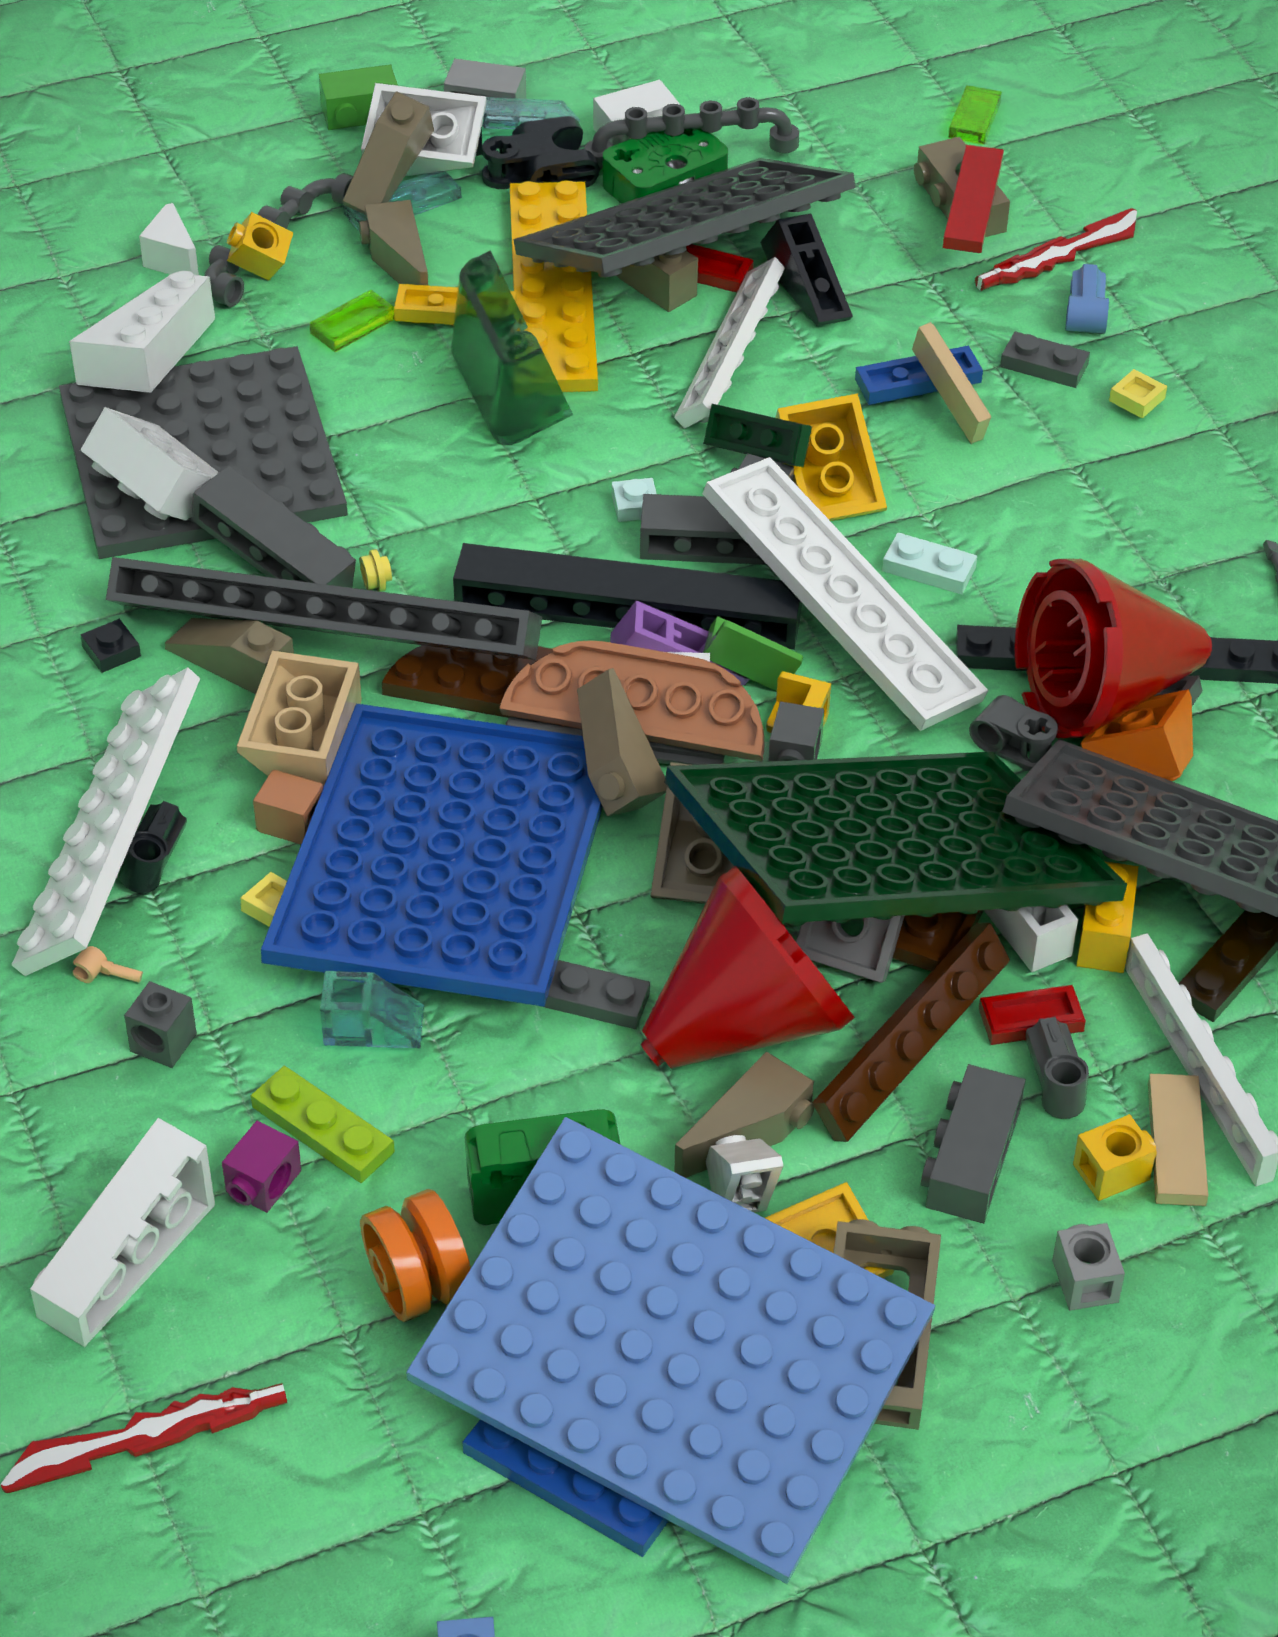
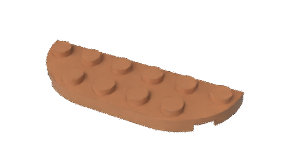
M577 641L552 648V653L539 659L534 664L530 665L528 663L507 688L499 708L502 715L582 729L577 689L606 670L614 668L648 741L763 761L764 731L758 708L751 696L741 685V682L726 669L707 660L604 641Z

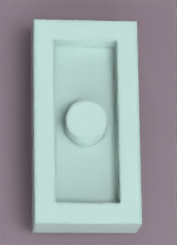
M897 533L883 558L882 571L962 595L976 569L977 555Z

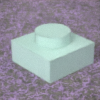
M653 478L612 482V497L618 522L641 520L643 494H657Z

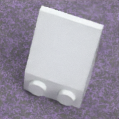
M375 83L361 146L362 155L377 120L397 91L429 106L434 132L405 176L474 166L487 103L485 96Z

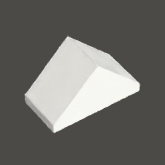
M166 204L139 236L143 267L170 275L179 271H190L194 275H199L196 248L174 204Z

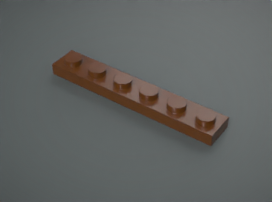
M976 923L812 1102L834 1141L848 1142L1009 963L1010 959L991 923Z

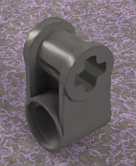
M1006 695L996 697L969 727L970 736L979 748L986 752H993L1027 771H1030L1052 747V741L1055 739L1058 731L1057 722L1054 718L1029 708Z

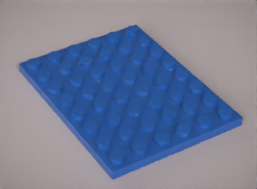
M356 703L261 947L262 963L545 1007L603 808L588 776L583 736Z

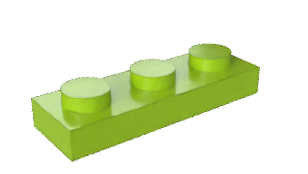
M285 1065L250 1095L252 1108L360 1183L364 1182L395 1152L394 1140Z

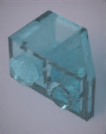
M325 971L320 1006L324 1045L421 1048L424 1004L373 972Z

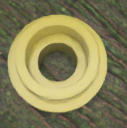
M377 549L369 550V555L359 558L365 588L367 590L377 589L380 592L386 591V582L392 581L389 560L387 556L380 557Z

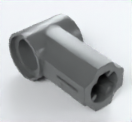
M1056 1017L1039 1019L1033 1027L1026 1030L1025 1038L1042 1087V1106L1047 1113L1060 1119L1076 1117L1083 1112L1086 1105L1089 1076L1088 1066L1077 1054L1067 1023L1059 1022Z

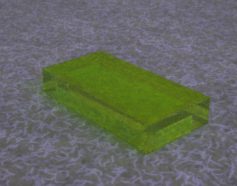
M966 85L950 124L948 138L960 136L963 141L985 144L1001 103L1002 92Z
M370 289L310 322V334L331 350L337 352L395 320L394 306Z

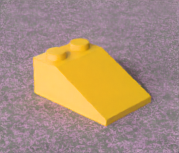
M858 393L777 409L775 418L812 426L804 467L793 466V482L829 521L887 510Z

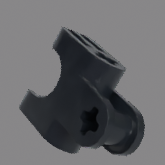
M571 116L524 122L514 129L511 136L491 137L484 141L482 145V155L488 160V165L482 170V180L487 186L495 189H509L510 183H523L527 181L544 183L566 180L585 182V187H589L597 180L600 168L596 158L590 151L585 149L578 150L583 139V130L579 122Z

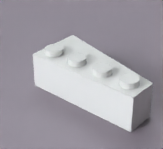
M190 271L172 273L70 340L76 384L151 393L215 320L210 277L194 275Z
M157 1118L47 1267L35 1278L30 1291L38 1319L83 1347L95 1337L215 1206L207 1146L162 1119Z

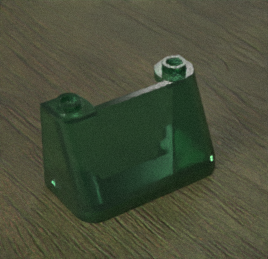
M488 251L470 259L461 269L451 352L493 438L499 444L513 445L572 416L573 413L536 337L531 332L523 331L528 326L492 252Z

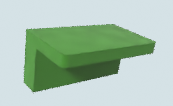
M718 616L710 626L703 653H710V661L777 691V679L780 673L785 671L795 674L803 660L801 654Z

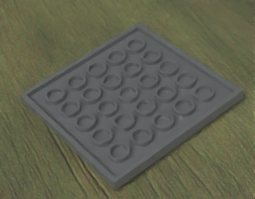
M298 346L174 366L151 393L77 385L76 382L59 385L61 401L99 559L216 539L192 521V517L185 521L168 515L166 520H162L144 509L146 502L143 499H136L127 495L117 487L120 482L115 477L109 478L92 467L94 461L84 454L81 448L104 407L160 426L218 472H221L229 465L242 476L249 477L258 488L273 499L280 500L288 510L304 522L348 516L345 495Z

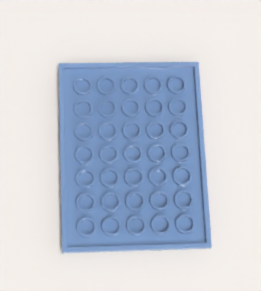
M565 1117L406 1374L407 1380L788 1584L929 1323L936 1305Z

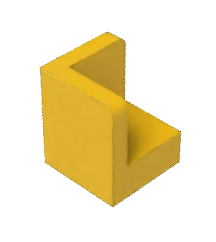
M782 671L777 679L776 703L767 720V732L772 733L780 701L823 708L824 727L829 715L831 683Z

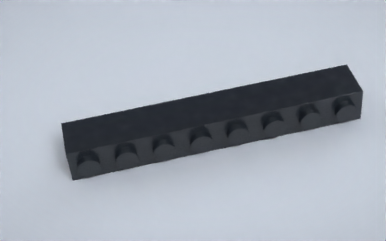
M463 543L453 577L454 601L531 611L542 616V620L615 628L635 601H639L709 631L711 624L718 616L795 650L802 602L782 580Z

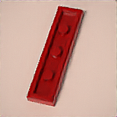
M966 144L944 234L943 248L982 253L1003 162V149Z

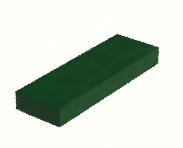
M711 404L703 444L743 454L748 453L765 459L770 457L776 462L804 467L812 426Z

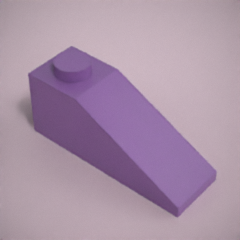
M635 601L611 632L610 642L662 652L703 653L709 631L639 601ZM717 664L718 666L726 669L728 672L733 674L741 682V685H746V683L750 680L747 677H744L734 671H731Z

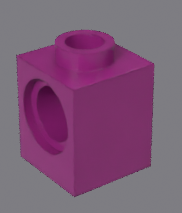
M256 1120L222 1161L226 1192L236 1202L245 1206L251 1204L268 1213L302 1171L298 1141Z

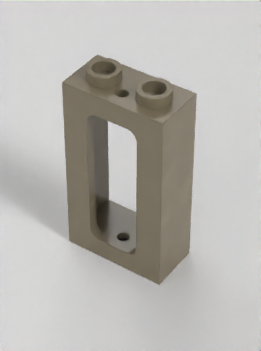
M856 1219L850 1222L838 1221L834 1254L862 1268L870 1266L904 1271L909 1276L908 1291L934 1304L941 1234L930 1233L928 1230L918 1226H906L901 1229L879 1227L876 1223L864 1219ZM932 1317L899 1376L897 1386L893 1387L874 1424L919 1430Z

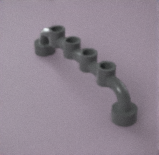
M751 97L741 98L737 102V110L722 111V105L717 101H705L700 105V113L685 114L684 107L679 104H668L663 107L662 116L647 117V111L644 108L632 107L625 111L624 120L608 122L600 127L595 133L593 140L589 141L584 149L594 155L599 168L603 169V152L605 149L614 146L609 141L614 136L626 135L632 139H641L647 133L664 132L670 136H677L686 129L698 128L705 132L713 133L719 131L722 126L738 125L742 129H753L759 123L769 122L775 124L770 129V148L779 153H790L799 147V129L791 124L790 119L783 111L777 108H759V101Z
M341 173L336 179L326 178L313 181L302 190L288 186L282 192L280 200L282 206L279 209L265 205L260 209L258 215L287 229L289 220L297 213H308L313 200L322 194L331 193L334 202L344 205L343 199L353 176ZM216 245L210 252V266L206 270L205 276L210 277L213 299L218 303L233 307L239 303L244 292L242 278L233 275L240 267L227 261L231 248Z

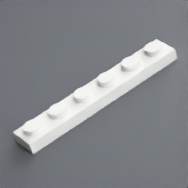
M776 257L747 272L674 417L684 429L699 421L701 423L708 422L711 404L718 405L722 395L730 388L732 384L730 379L735 369L744 360L742 354L746 346L754 339L756 335L754 330L758 322L767 313L768 309L766 306L770 298L779 289L778 281L785 267Z
M1148 933L1130 938L1125 970L1188 1075L1199 1076L1200 1095L1254 1185L1259 1186L1274 1181L1278 1166L1277 1135L1272 1130L1268 1131L1263 1123L1254 1097L1250 1093H1245L1236 1078L1233 1063L1219 1051L1214 1042L1209 1024L1205 1020H1200L1192 1006L1187 988L1183 984L1179 985L1172 974L1165 952L1156 948Z

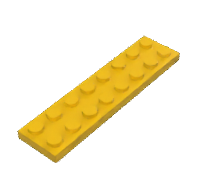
M566 180L544 183L531 181L510 183L513 288L517 296L515 303V338L518 393L598 391L591 271L577 272L575 267L570 266L555 267L554 263L548 261L535 263L532 258L516 255L513 240L586 216L585 182Z

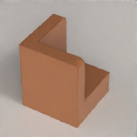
M278 770L271 771L253 800L256 829L267 835L302 844L322 793L323 784Z

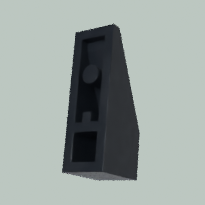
M812 214L778 219L760 242L767 260L776 257L785 267L778 282L816 326L850 320L853 315Z

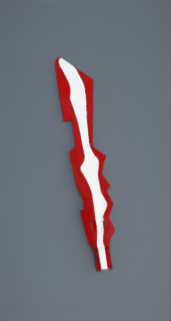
M1133 208L1127 209L1084 226L1083 230L1086 231L1085 233L1070 239L1059 236L1035 247L1027 254L1021 256L1017 254L998 263L990 271L976 276V287L983 291L995 285L1018 283L1023 278L1037 277L1043 271H1052L1057 263L1075 261L1076 251L1133 238L1137 210Z
M283 1383L258 1390L232 1387L219 1395L198 1394L185 1403L175 1400L161 1413L135 1412L124 1429L32 1441L2 1481L1 1488L5 1493L19 1491L92 1470L89 1462L91 1460L123 1451L138 1457L182 1442L202 1431L211 1429L213 1434L251 1420L262 1410L287 1403Z

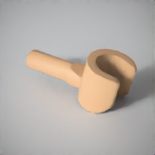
M89 946L82 950L73 960V964L76 965L73 975L84 983H91L100 972L140 983L143 975L142 971L108 961L105 954L94 946Z

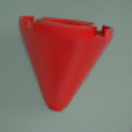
M1054 559L1049 561L1051 568L1047 572L1035 573L1026 588L1020 604L1015 632L1016 669H1027L1031 692H1023L1021 694L1027 707L1048 714L1055 719L1058 726L1055 738H1082L1090 735L1203 667L1212 652L1211 638L1201 625L1083 559Z
M734 866L718 878L642 1029L647 1039L640 1045L657 1067L666 1062L673 1069L839 1031L855 1017L750 882Z

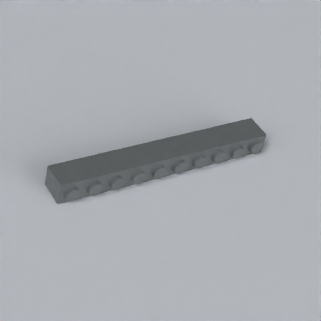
M112 557L106 600L129 607L220 619L255 620L265 625L536 660L542 624V616L526 610Z

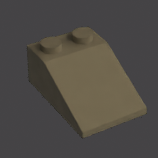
M670 762V766L690 765V764H681V763H672V762ZM667 786L651 898L706 904L718 878L734 866Z

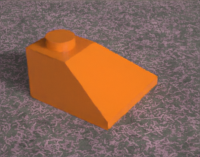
M1189 689L1151 697L1086 736L1081 742L1082 748L1170 781L1178 779L1193 757L1192 697Z

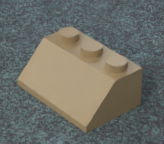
M272 651L239 738L237 752L267 776H269L271 771L278 770L322 783L324 788L356 703L361 704L362 701L359 663Z

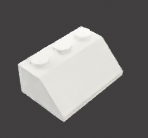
M104 407L81 448V451L94 461L92 467L96 471L109 478L115 477L120 481L117 487L133 498L143 499L146 502L144 509L162 520H166L168 515L185 521L191 518L193 493L219 473L160 426Z

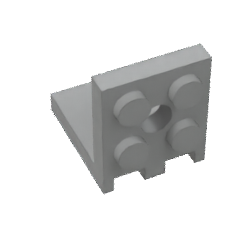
M905 915L893 916V918L888 920H880L873 917L863 918V930L856 936L847 934L842 929L841 924L829 920L806 922L800 926L796 942L812 961L883 983L888 975Z

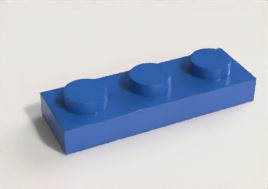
M969 345L949 349L971 385L982 383L983 369ZM916 356L856 367L855 381L868 405L938 391Z

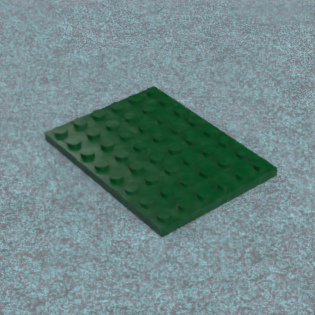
M993 752L667 766L664 783L733 866H736L778 920L788 925L800 926L806 922L827 920L844 923L850 919L872 917L888 920L893 918V916L902 915L931 917L936 915V913L947 912L975 914L979 910L992 909L1017 911L1022 907L1037 906L1059 908L1062 905L1082 903L1097 906L1103 902L1123 901L1127 888V883L1087 844L1077 845L1062 840L1056 832L1043 827L1031 828L1018 823L1014 816L1002 812L1007 795L1021 779Z

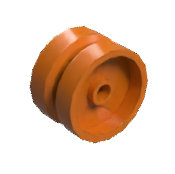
M426 1189L406 1197L402 1204L401 1215L391 1207L384 1206L362 1215L360 1219L361 1235L371 1269L386 1302L400 1321L407 1322L428 1313L431 1308L432 1295L446 1305L450 1303L471 1267L455 1222L443 1200L434 1190Z

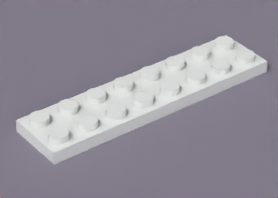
M770 457L706 483L702 493L705 498L920 731L983 702L988 689Z
M188 667L172 676L168 674L162 676L153 686L143 691H133L123 701L121 705L122 715L118 724L107 737L109 744L104 756L93 768L92 773L95 775L89 789L79 800L78 807L80 810L74 823L64 834L63 840L65 844L60 856L49 868V881L45 890L34 902V915L29 926L18 938L17 945L19 949L12 962V966L24 976L87 948L200 681V678Z

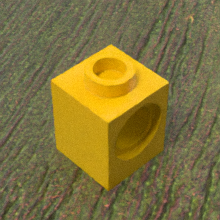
M251 212L242 224L236 222L229 233L227 244L231 245L227 261L269 281L285 264L293 232Z
M1129 1114L1079 1134L1073 1165L1096 1199L1101 1201L1150 1181L1157 1151L1151 1135L1146 1130H1141Z

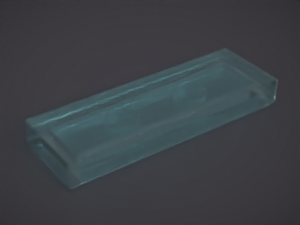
M486 97L487 103L482 127L515 129L521 123L562 116L574 117L578 122H580V119L562 100Z
M446 171L425 173L401 182L389 202L411 200L415 216L462 198L461 186ZM343 204L344 215L359 231V221H366L365 215Z

